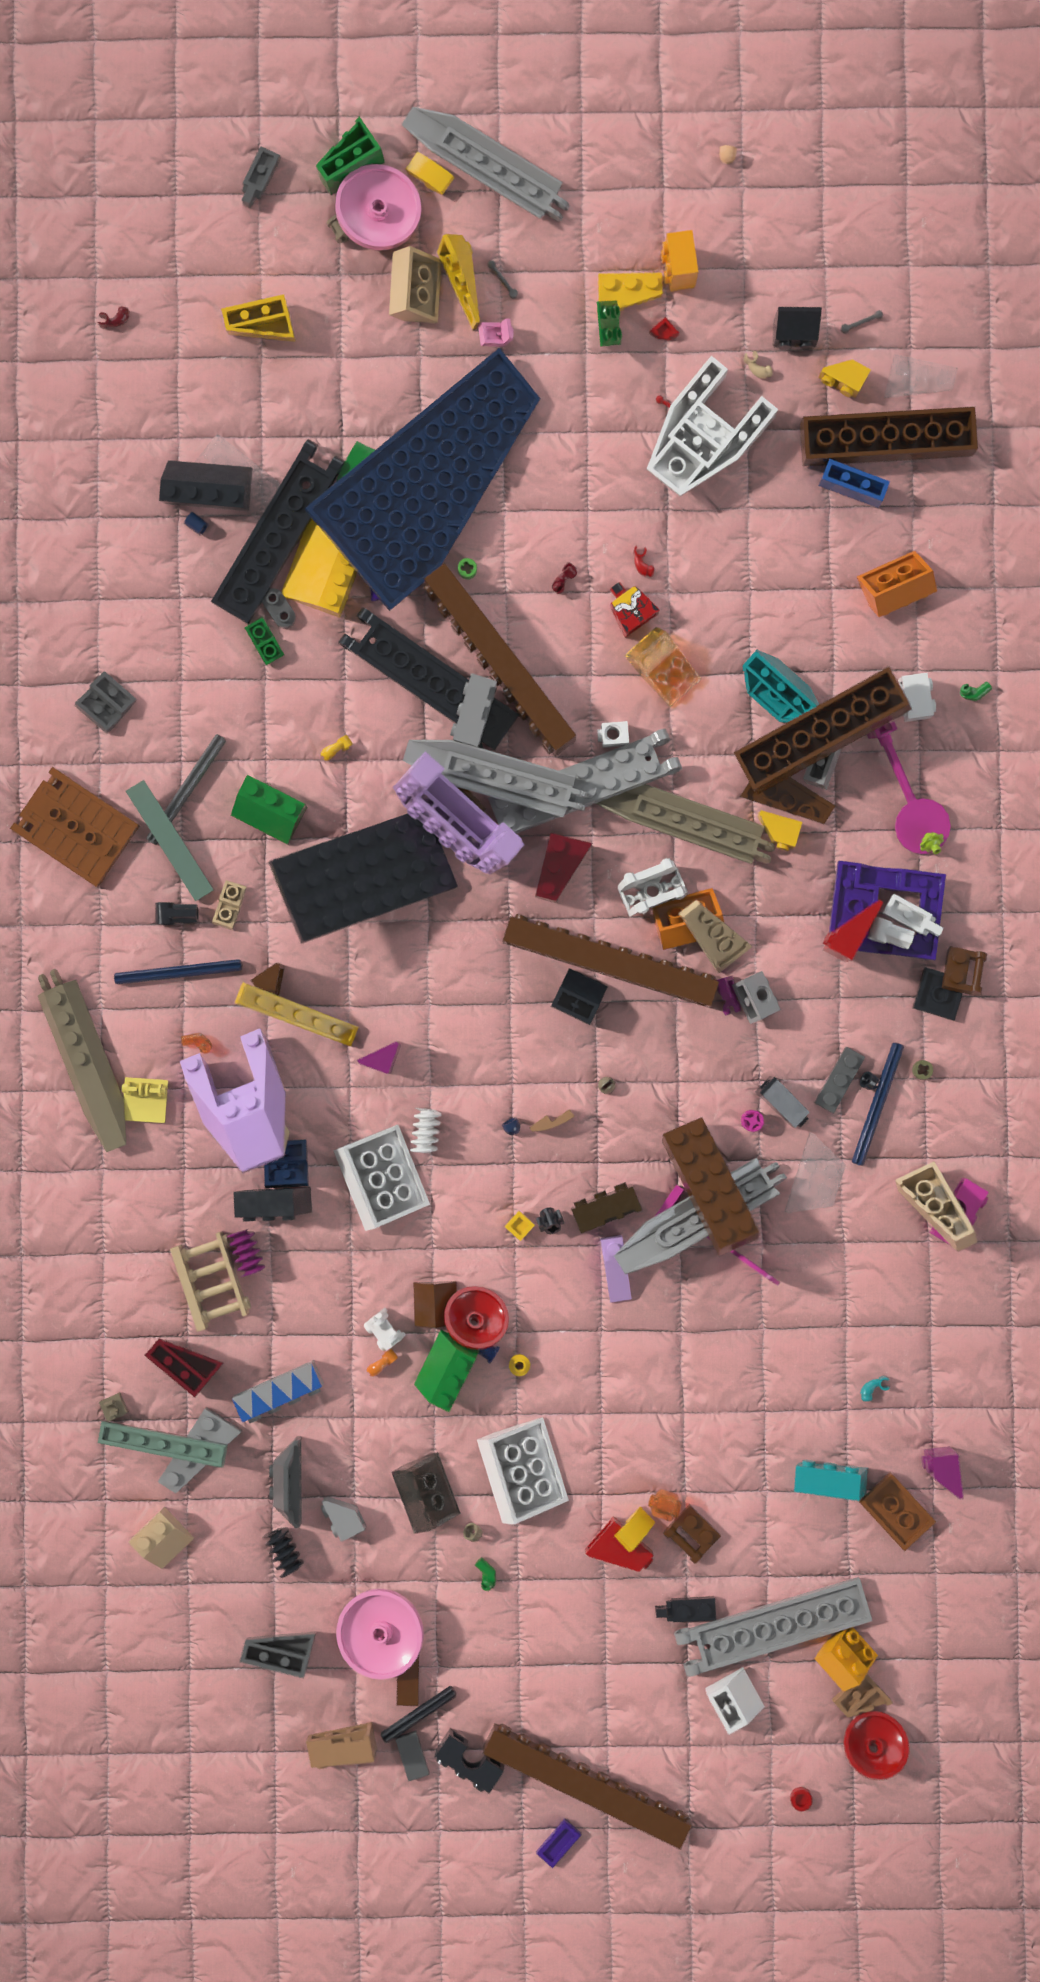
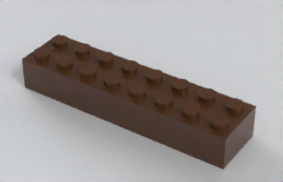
M975 407L803 416L800 423L802 466L827 465L829 459L842 464L973 457L978 450Z
M890 666L735 751L734 755L750 785L758 795L909 712L912 708Z

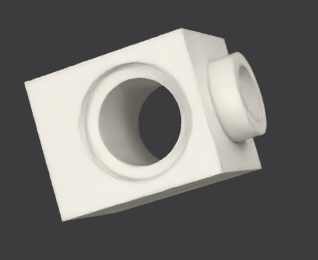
M628 721L601 724V729H597L598 742H602L603 748L629 744ZM609 730H616L619 737L611 740L608 738L607 732Z

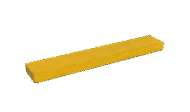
M244 982L235 1000L236 1004L350 1047L359 1028L356 1025Z

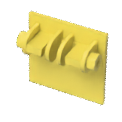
M125 1077V1084H122L125 1121L165 1123L168 1080Z

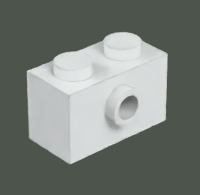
M928 672L902 676L898 683L912 710L903 714L904 721L909 722L931 718L934 712H936L935 699L931 698L933 682L931 678H928Z

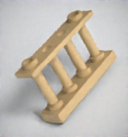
M223 1231L216 1233L217 1240L188 1250L186 1248L183 1249L182 1244L170 1249L197 1332L209 1327L208 1323L211 1319L241 1310L242 1316L250 1313L251 1304L248 1296L244 1297L228 1249L230 1247V1240L227 1238V1234H223ZM218 1248L221 1249L223 1261L197 1270L189 1268L187 1261L191 1257ZM227 1269L231 1281L202 1291L196 1289L194 1282L197 1278ZM234 1289L237 1302L208 1312L207 1310L203 1311L201 1305L203 1299Z

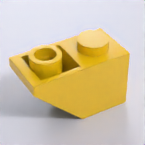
M851 359L823 367L818 378L826 386H834L839 389L844 396L856 398L871 369Z

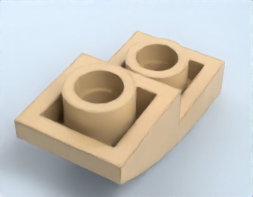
M225 881L212 924L230 930L234 929L246 886Z

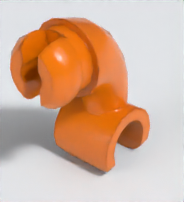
M389 1349L382 1355V1359L367 1367V1372H369L371 1377L377 1376L387 1364L390 1365L398 1359V1356L392 1349Z

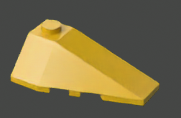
M445 234L442 236L437 254L472 330H475L478 327L480 318L472 247L468 241H465L463 235Z

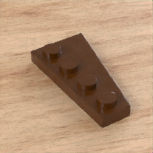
M791 777L758 795L750 783H748L740 795L741 798L820 824H825L836 807Z

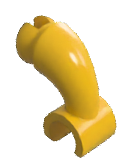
M344 735L337 740V743L325 747L320 756L324 757V761H329L341 749L342 751L348 750L349 746H352L353 743L347 735Z

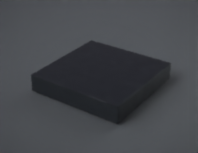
M924 967L912 1009L955 1021L963 993L943 989L944 973Z

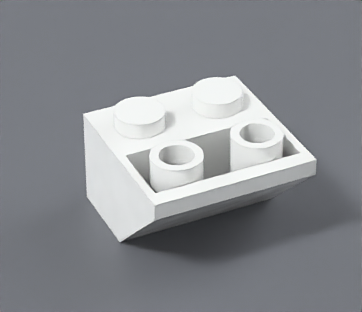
M743 1667L705 1688L710 1702L729 1735L749 1724L765 1707Z

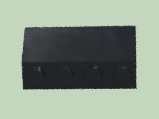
M168 460L160 480L159 501L170 505L249 511L253 468Z

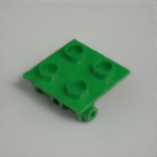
M617 300L597 301L600 347L621 345L622 330L619 327L620 308Z

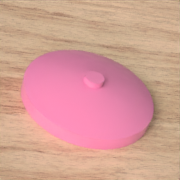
M371 164L352 171L344 178L337 192L335 211L339 225L352 241L372 250H389L404 244L416 231L421 216V201L416 187L402 172L390 166Z
M371 1589L362 1592L345 1606L337 1624L339 1650L349 1666L363 1676L373 1679L396 1677L405 1672L414 1663L422 1648L424 1631L420 1615L408 1599L395 1591Z

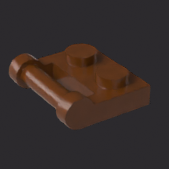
M950 946L947 950L942 988L980 996L982 994V972L984 962L987 960V953ZM973 960L975 961L972 985H967L969 961Z
M690 1504L663 1532L667 1538H671L690 1556V1560L694 1564L721 1537V1534ZM679 1526L700 1545L697 1550L676 1532Z

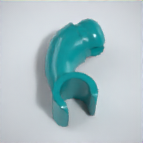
M881 1376L879 1379H873L865 1383L860 1392L862 1401H872V1394L876 1387H880L884 1391L889 1390L890 1386H882L881 1382L890 1379L887 1376Z

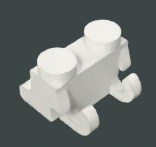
M383 1308L364 1323L366 1331L370 1334L373 1333L378 1339L377 1344L382 1351H387L406 1336L400 1330L395 1331L386 1319L389 1316L386 1313L388 1311L386 1308Z

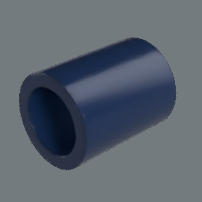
M191 512L184 521L186 526L200 536L209 525L194 512Z

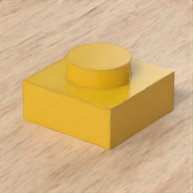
M518 1211L504 1227L521 1241L535 1224L521 1211Z

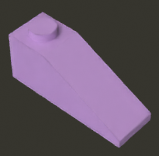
M622 1235L600 1238L610 1303L632 1299L628 1274L625 1275L614 1257L624 1246Z

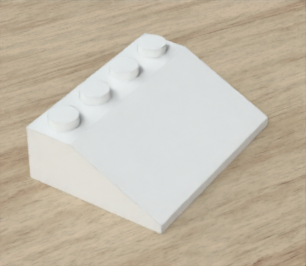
M399 1125L334 1150L365 1231L375 1229L430 1205Z
M543 1417L477 1439L502 1523L515 1525L569 1501Z

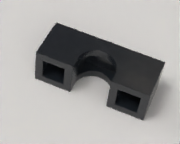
M450 1728L435 1750L437 1762L443 1767L449 1766L455 1770L454 1772L459 1778L471 1781L477 1790L481 1792L486 1791L490 1794L504 1773V1764L486 1755L476 1763L467 1761L463 1753L468 1747V1740Z

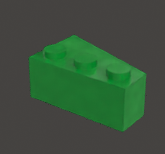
M359 116L355 120V125L342 135L341 141L335 147H331L317 163L316 168L320 180L330 195L338 192L340 184L349 173L365 165H382L385 163L381 147Z

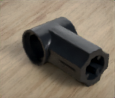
M155 903L156 925L198 923L199 910L197 904Z

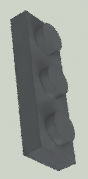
M845 1047L814 1103L831 1113H835L865 1057Z

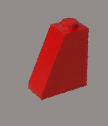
M614 1516L585 1548V1554L588 1557L640 1572L643 1568L647 1569L653 1562L652 1557L654 1556L653 1551L642 1541L633 1551L629 1552L614 1536L624 1526Z

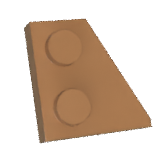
M866 1674L859 1686L844 1692L841 1690L832 1698L833 1702L847 1718L856 1716L860 1712L874 1710L873 1707L883 1704L888 1706L893 1703L868 1674Z

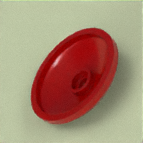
M471 1286L457 1291L449 1299L444 1312V1322L450 1336L462 1346L470 1349H486L497 1344L505 1335L509 1324V1314L505 1303L495 1292L484 1287ZM470 1321H476L477 1325H472Z
M869 1711L855 1717L846 1728L843 1740L844 1752L850 1765L859 1774L872 1780H886L894 1777L904 1768L909 1756V1741L905 1730L893 1717L883 1712ZM870 1745L875 1746L877 1751L872 1752Z

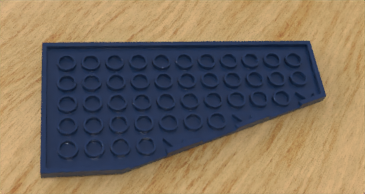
M499 347L305 508V511L389 611L423 584L425 577L442 565L541 398Z

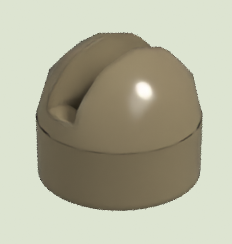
M603 1077L598 1082V1088L602 1093L610 1094L615 1089V1081L610 1077ZM610 1080L612 1084L604 1091L602 1087Z
M469 1523L464 1528L463 1536L471 1542H477L482 1537L483 1531L477 1524Z

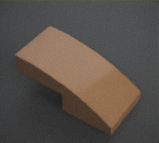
M568 1109L553 1121L546 1115L529 1128L532 1132L551 1129L569 1121L575 1116Z

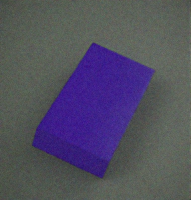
M564 1819L538 1848L536 1854L553 1868L581 1837V1832L567 1819Z

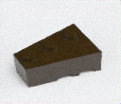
M623 1182L614 1186V1191L606 1193V1190L594 1194V1199L586 1201V1198L574 1202V1207H571L580 1232L584 1233L606 1225V1223L613 1220L622 1219L633 1212L643 1211L633 1186Z

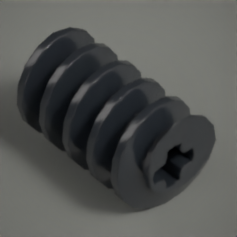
M288 1527L275 1529L262 1537L270 1539L265 1546H273L269 1554H277L272 1561L281 1563L276 1568V1570H284L280 1578L296 1572L304 1563L303 1559H297L300 1556V1552L293 1551L297 1545L290 1543L293 1537L292 1535H286L289 1532Z

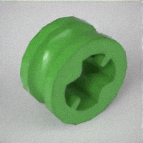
M470 558L462 559L458 564V573L463 579H472L477 573V565ZM468 564L469 567L474 569L470 570L471 573L466 574V571H462L461 568Z

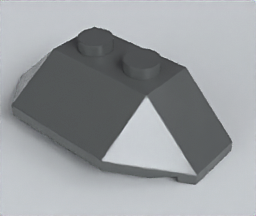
M297 1436L275 1458L273 1465L269 1467V1477L273 1478V1486H270L269 1498L273 1500V1507L295 1528H300L302 1524L301 1436Z

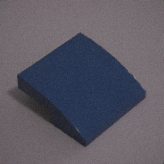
M306 1139L287 1141L284 1156L264 1164L265 1188L309 1186Z

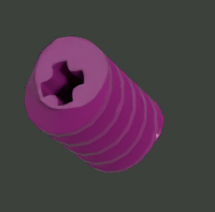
M248 1229L227 1236V1238L234 1239L230 1243V1247H237L232 1254L240 1256L235 1260V1263H242V1266L237 1269L239 1272H245L241 1277L257 1273L265 1268L264 1264H258L263 1257L255 1256L260 1251V1248H253L258 1243L257 1240L250 1239L255 1235V1232L248 1231Z

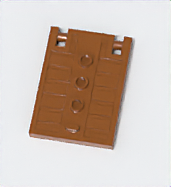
M52 767L48 772L52 775L47 782L44 780L41 782L19 814L22 817L19 824L13 823L10 829L98 888L140 825ZM60 780L63 784L58 790L55 788V785ZM29 823L34 825L30 832L25 830Z

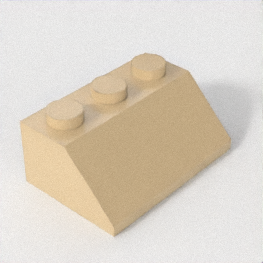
M411 246L393 252L390 316L408 322H438L441 278L440 258Z

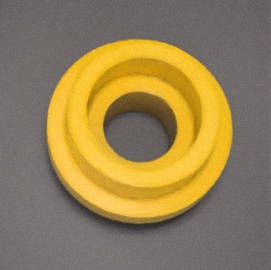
M522 1354L514 1355L509 1361L510 1372L515 1376H524L528 1373L530 1369L529 1359ZM517 1362H522L524 1367L522 1369H517L515 1367V1364Z

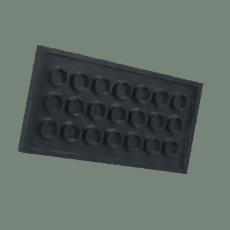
M408 813L268 862L301 944L458 887L439 838L434 833L431 834L425 830L423 823L419 819L412 818Z

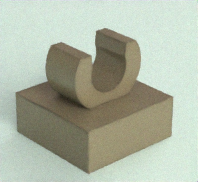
M120 1392L99 1402L107 1422L129 1412Z

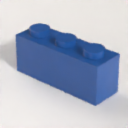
M829 459L819 486L879 508L890 481Z

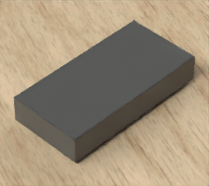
M417 1731L396 1737V1744L408 1782L429 1775L430 1772Z

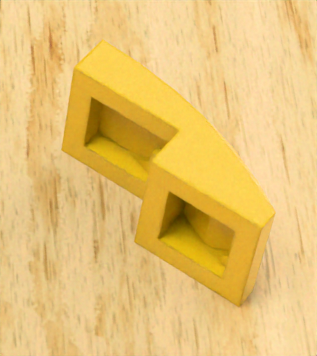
M419 152L416 153L405 168L409 175L423 181L427 188L443 195L455 179L447 170Z
M640 1506L614 1536L631 1552L650 1531L655 1521Z

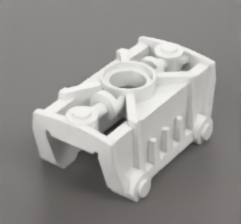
M665 858L659 865L636 874L631 872L625 874L624 879L618 885V891L629 917L637 913L645 914L649 908L670 900L683 899L689 894L673 860ZM675 872L676 876L672 878L671 882L667 884L665 881L660 883L663 876ZM654 886L658 889L659 894L651 897L647 894V888ZM673 887V888H675V889L672 890V891H669L668 888ZM631 888L641 890L637 892L636 896L624 895L623 893ZM636 900H640L639 903H637L630 909V907L634 904Z

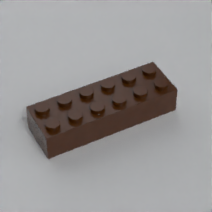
M698 1118L664 1133L662 1143L718 1256L757 1240L760 1231L703 1118Z

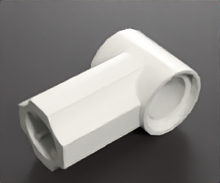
M875 917L867 938L880 943L887 942L904 949H909L914 937V931L894 925L889 920Z

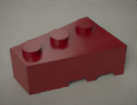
M551 833L535 898L556 903L593 843Z
M161 1338L144 1355L194 1398L224 1364L221 1361Z

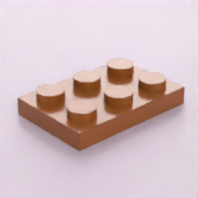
M891 1472L859 1501L904 1551L936 1523L932 1516Z

